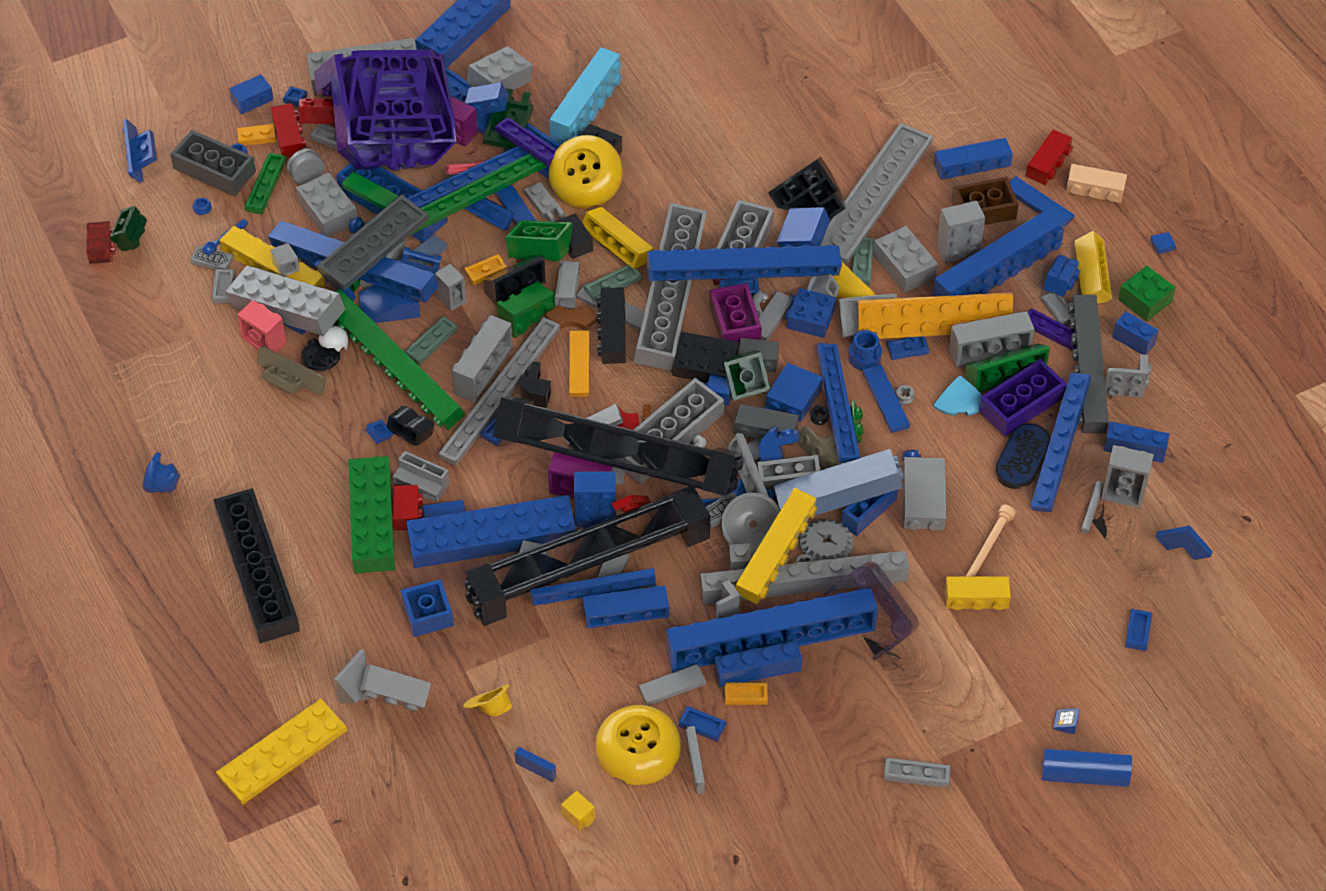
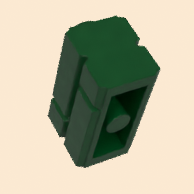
M135 206L121 210L110 239L117 244L121 251L125 252L136 249L140 244L139 239L141 235L145 232L144 227L147 219L140 214V211Z

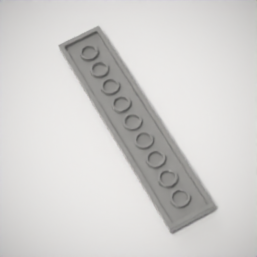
M900 123L845 200L846 209L835 215L830 221L821 246H839L841 261L848 264L856 249L859 248L863 239L871 231L933 142V136Z

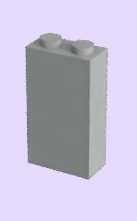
M904 457V529L945 530V458Z

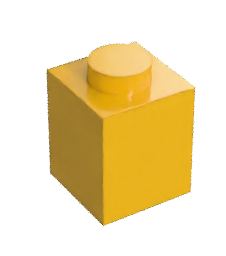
M576 790L561 804V815L581 831L585 826L588 827L594 822L595 806Z

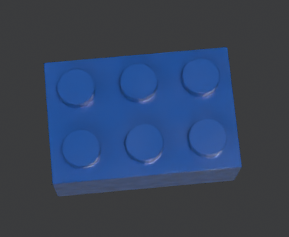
M574 472L576 527L586 528L616 516V511L612 505L616 501V472Z

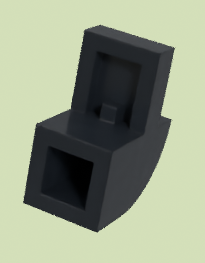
M533 361L531 369H527L526 376L520 375L521 396L523 399L534 401L533 405L547 408L552 393L551 381L540 379L541 363Z

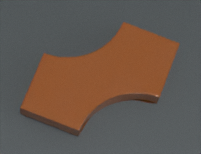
M557 305L545 314V318L560 324V329L573 326L585 331L597 322V314L587 305L578 309H567Z

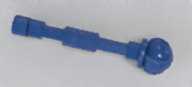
M242 219L235 226L242 229L248 225L246 219ZM229 230L224 232L216 241H209L202 247L203 253L209 256L215 252L220 244L219 240Z

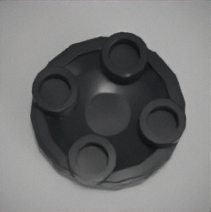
M311 339L303 349L301 359L308 368L316 371H325L337 365L340 360V351H336L334 348L322 347L318 340Z

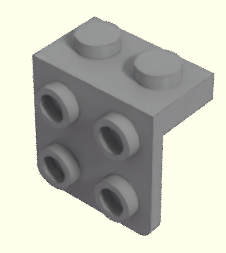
M1140 354L1137 370L1108 368L1105 380L1106 394L1143 398L1145 387H1148L1149 375H1151L1152 363H1148V355Z

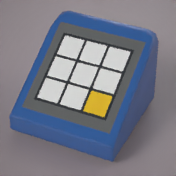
M1080 709L1057 710L1053 729L1074 734Z

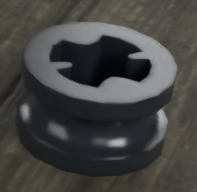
M822 405L813 407L810 417L812 423L815 425L827 423L828 409Z

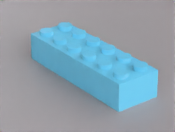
M600 47L550 118L551 139L562 145L573 137L581 136L591 121L595 120L598 111L603 109L605 101L608 97L612 96L614 88L622 80V75H620L622 66L620 54Z

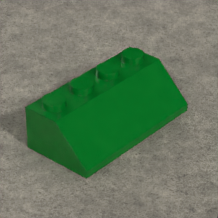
M1037 343L1014 351H1007L1001 355L991 356L978 362H971L966 365L965 379L980 393L994 389L1039 359L1047 365L1050 348L1047 345Z

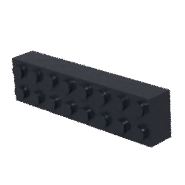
M253 488L213 499L216 514L259 644L300 632L298 618Z

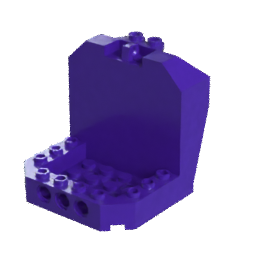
M433 50L351 51L352 55L343 58L342 53L335 54L314 71L316 93L333 97L337 150L357 170L377 169L380 166H387L391 171H399L401 165H405V168H430L457 142L454 113L441 53H436V56H434Z

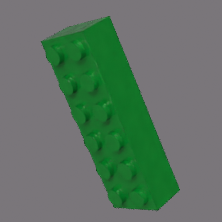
M389 456L348 459L354 574L395 571Z

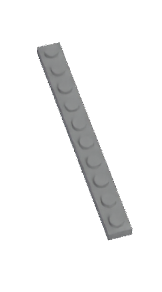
M543 317L440 451V459L452 465H458L480 436V433L497 414L501 397L510 396L520 383V375L525 376L527 369H531L532 362L538 360L560 331V324Z

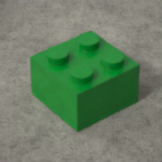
M1146 265L1121 285L1118 300L1147 322L1173 301L1176 287Z

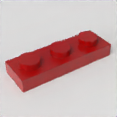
M628 495L613 502L612 505L615 511L625 513L649 504L651 501L648 496Z

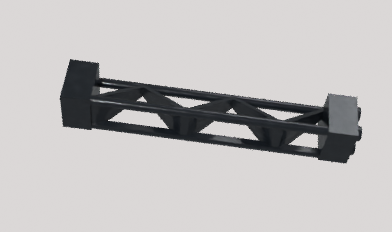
M515 396L501 397L492 436L494 438L576 457L724 496L733 493V490H737L739 478L736 477L738 470L741 471L744 462L740 452L720 447L711 450L533 405L534 401ZM557 419H561V420H565V421H569V422H573V423H572V424H564V423H562L561 421H559V420H557ZM563 436L574 449L540 440ZM630 437L637 438V439H641V440H645V441H649V442L639 443V442L635 441L634 439H632V438H630ZM638 455L649 468L613 459ZM705 475L704 482L689 479L691 477Z
M689 486L673 492L665 498L503 560L466 572V581H464L467 590L465 596L468 603L474 606L473 612L476 619L481 620L483 626H487L507 618L506 601L531 592L530 589L544 587L557 582L561 578L575 575L606 561L632 553L678 534H681L687 547L710 539L711 516L696 489ZM658 509L642 536L614 526ZM586 537L569 564L542 554ZM513 565L500 585L494 571Z

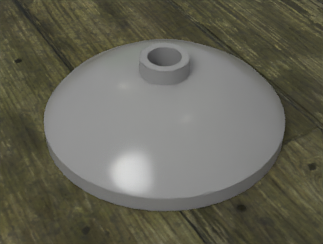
M745 493L737 496L727 505L722 516V530L729 544L750 543L751 554H755L778 516L780 509L771 498L760 493ZM751 521L757 522L755 528L749 526Z

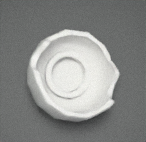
M332 326L324 336L319 335V343L322 347L334 348L336 351H340L342 347L347 350L348 335L341 327Z

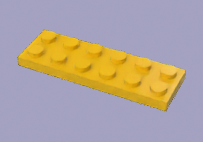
M319 699L216 771L217 777L243 805L347 731V726L322 699Z

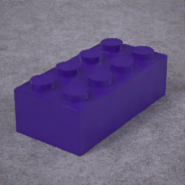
M1039 359L983 395L980 399L979 412L999 432L1007 436L1019 425L1027 423L1062 400L1067 383Z

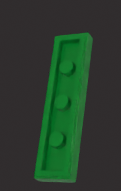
M268 153L245 204L246 212L263 215L286 164V156Z

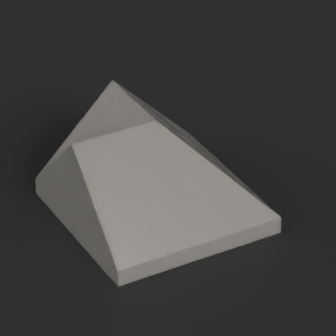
M362 649L334 679L337 698L340 703H357L360 700L370 699L364 696L365 693L359 692L365 667L367 666L365 652Z

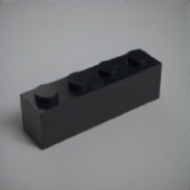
M624 287L601 288V296H597L598 308L601 307V312H597L598 324H601V328L597 329L598 340H601V345H597L598 357H602L603 364L626 363Z

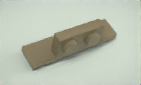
M265 346L259 348L257 363L267 368L262 371L261 378L267 380L272 385L284 389L288 393L294 394L305 387L318 395L323 394L326 381L324 376Z
M807 425L802 427L799 432L800 439L797 443L810 456L818 455L819 465L823 470L843 464L839 463L835 440L832 435L818 437Z

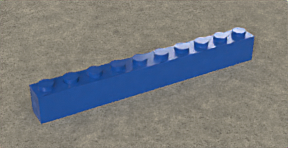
M280 221L268 235L271 245L275 248L289 243L298 258L314 264L318 260L323 261L344 243L338 239H332L321 233L318 234L307 228L303 229ZM386 256L359 278V280L425 303L438 288L435 275L431 271H425L414 265L410 266Z
M832 245L648 251L647 256L649 281L806 277L828 274L839 276L842 267L839 246Z

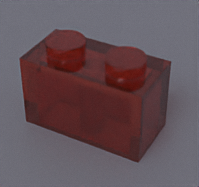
M110 221L87 223L86 253L89 264L113 262V254H116L115 243L110 239L113 231Z

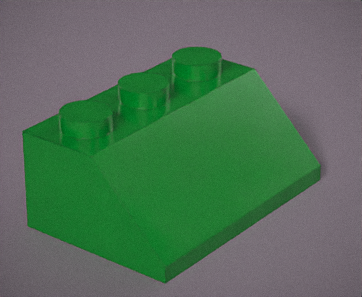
M520 220L505 237L509 258L523 260L531 256H543L544 260H551L553 262L562 260L569 250L572 223Z

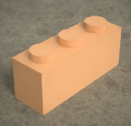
M1072 164L1066 192L1121 203L1127 174Z

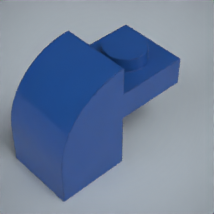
M778 426L768 430L759 445L761 461L784 459L785 455L782 445L798 442L800 439L799 430L793 431L792 428H788L779 433Z

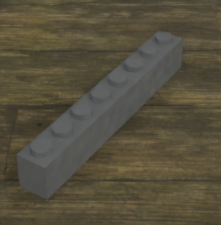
M1073 295L1072 302L1068 304V313L1072 314L1069 326L1070 329L1074 330V333L1071 334V345H1075V349L1072 351V360L1076 361L1074 373L1090 374L1091 377L1078 425H1082V433H1106L1109 420L1097 295Z

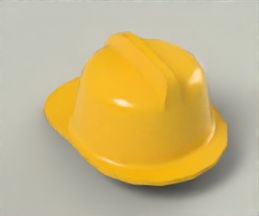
M509 684L472 697L464 703L463 707L472 708L478 706L489 716H499L512 708V703L507 693Z

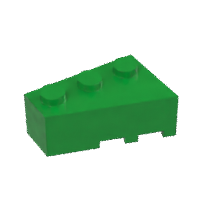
M540 282L522 289V293L517 296L514 294L510 295L509 300L505 302L501 300L497 302L498 318L511 323L512 337L514 339L520 334H524L532 324L537 323L544 314L551 311L555 306V293Z

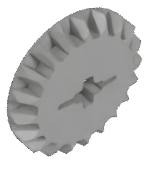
M827 518L821 521L817 519L814 523L810 522L804 534H801L800 547L802 552L813 557L814 561L845 558L850 555L853 548L852 533L849 532L848 527H843L842 522L837 523L835 519L833 521ZM830 538V542L823 543V539Z

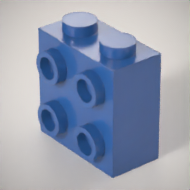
M799 288L797 295L792 297V308L786 312L785 320H788L787 329L825 338L835 312L836 297Z

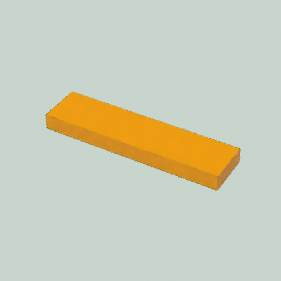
M570 331L569 397H589V331Z

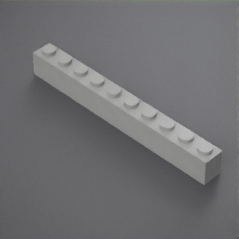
M906 551L785 564L784 567L780 566L778 569L779 575L776 581L769 584V592L766 597L907 582L909 565ZM745 569L700 574V590L703 605L717 603L721 600L722 582L729 579L736 588V583Z

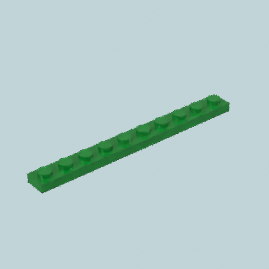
M528 154L421 207L420 209L428 214L429 220L412 234L547 166Z

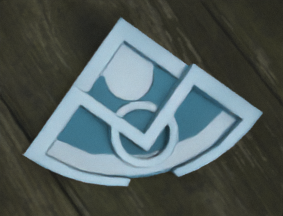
M959 376L942 393L933 405V408L956 416L957 412H967L968 416L979 413L982 395L966 379Z

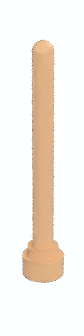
M1005 504L1000 507L998 521L965 577L976 576L1005 523L1012 521L1016 514L1014 508Z

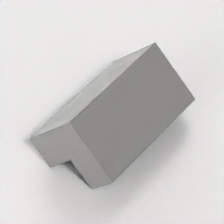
M406 451L398 459L399 468L393 475V483L396 485H418L419 493H423V497L437 503L450 485L448 470Z

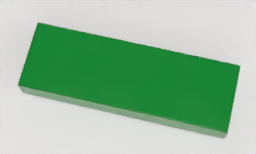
M352 172L342 182V188L383 210L398 198V195L355 172Z

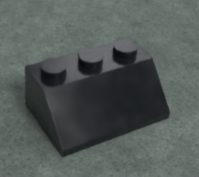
M531 256L523 259L519 263L507 267L503 271L491 275L484 280L485 293L496 307L498 301L505 302L509 300L510 295L514 294L517 296L522 293V289L536 282L546 283L544 257Z

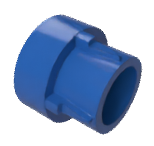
M863 330L855 333L849 346L848 360L850 364L862 371L865 368L879 365L882 357V347L876 332Z

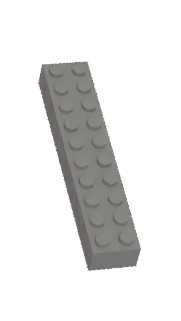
M670 203L659 250L699 249L707 211ZM692 280L652 281L634 356V363L672 371Z

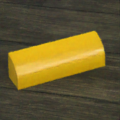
M1092 231L1074 240L1077 261H1079L1078 269L1081 270L1079 275L1081 295H1097V303H1103L1112 299L1104 239Z
M842 262L839 276H833L840 286L836 296L837 299L876 295Z

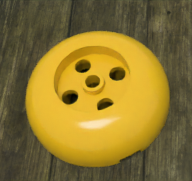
M592 135L577 136L564 142L556 150L549 166V181L554 193L565 204L579 209H588L589 207L600 206L606 203L619 189L623 177L621 158L615 148L606 140ZM585 154L583 160H578L580 155ZM595 163L600 164V168L597 170L593 169ZM572 169H574V170H575L574 175L569 176V175H568V172H570V171H572ZM590 179V183L583 184V180Z
M630 705L616 710L604 720L596 736V756L603 770L612 778L616 777L630 785H647L663 779L674 769L681 755V737L675 723L664 712L651 706ZM649 728V730L643 731L642 729ZM649 743H655V747L653 749L648 748L647 745Z

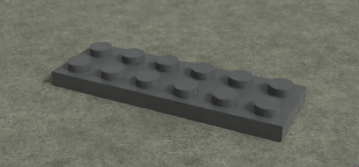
M400 195L319 263V270L346 290L429 220L428 214L406 197Z

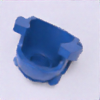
M159 452L151 458L146 468L143 489L148 493H170L177 487L180 474L173 463L169 465L160 463L161 453Z

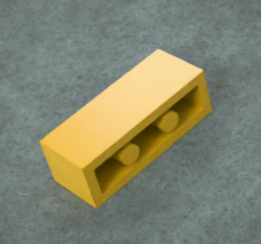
M946 577V609H1009L1011 599L1009 577Z

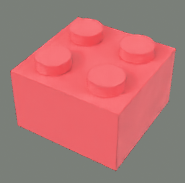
M252 300L237 314L242 339L257 349L265 346L277 352L287 343L282 317L278 313L268 310L265 305Z

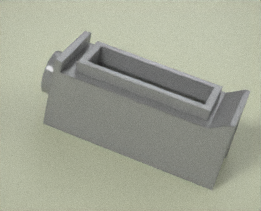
M560 261L555 307L560 305L567 309H575L580 276L579 262Z

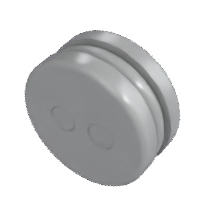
M303 149L296 152L290 158L287 170L294 181L302 185L322 175L324 162L315 150Z

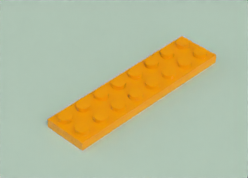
M993 293L858 300V332L863 330L876 332L879 339L951 335L952 326L1013 314V294Z

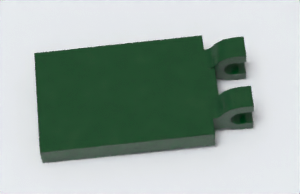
M506 88L509 94L505 111L492 113L483 137V144L512 149L517 145L496 132L495 126L509 117L527 129L533 111V104H531L530 100L531 93L523 92L521 102L513 101V90Z

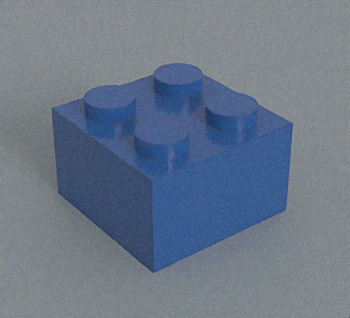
M441 579L401 590L402 604L413 637L454 626L453 613Z

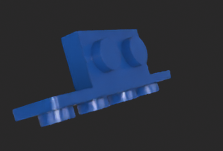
M128 119L123 120V132L125 134L124 143L127 149L128 173L131 178H135L141 183L143 182L142 168L157 161L154 133L149 129L138 135L137 128Z

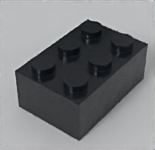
M681 331L673 364V376L691 380L696 378L701 382L707 383L710 375L727 378L723 362L738 354L739 342Z

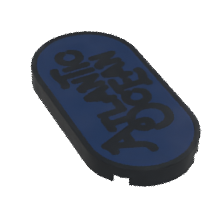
M1026 423L1019 425L1013 430L995 467V474L1002 485L1011 489H1020L1021 487L1029 486L1033 482L1045 459L1051 440L1049 433L1043 427L1037 424Z

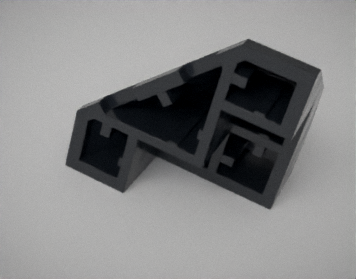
M819 157L768 192L776 206L780 209L825 208L829 219L846 209L840 188L822 157Z

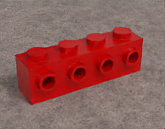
M300 99L299 124H335L333 99Z

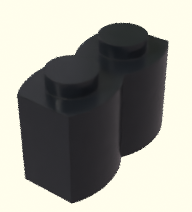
M402 406L388 416L386 427L393 434L402 436L408 443L419 446L432 436L434 423L428 418L418 415L410 407Z

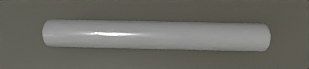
M1097 481L1081 528L1083 533H1089L1104 483L1101 481Z

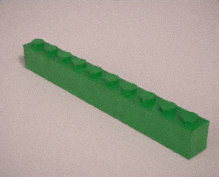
M338 289L336 292L339 293L345 310L337 319V326L350 333L348 335L355 344L359 342L362 345L360 347L367 356L371 354L373 356L372 360L378 367L383 365L386 368L384 372L391 379L395 377L398 380L396 384L403 391L407 389L410 392L408 396L415 403L419 401L422 404L420 406L427 415L431 413L434 416L432 418L439 427L443 425L447 430L453 427L465 415L462 408L341 289Z

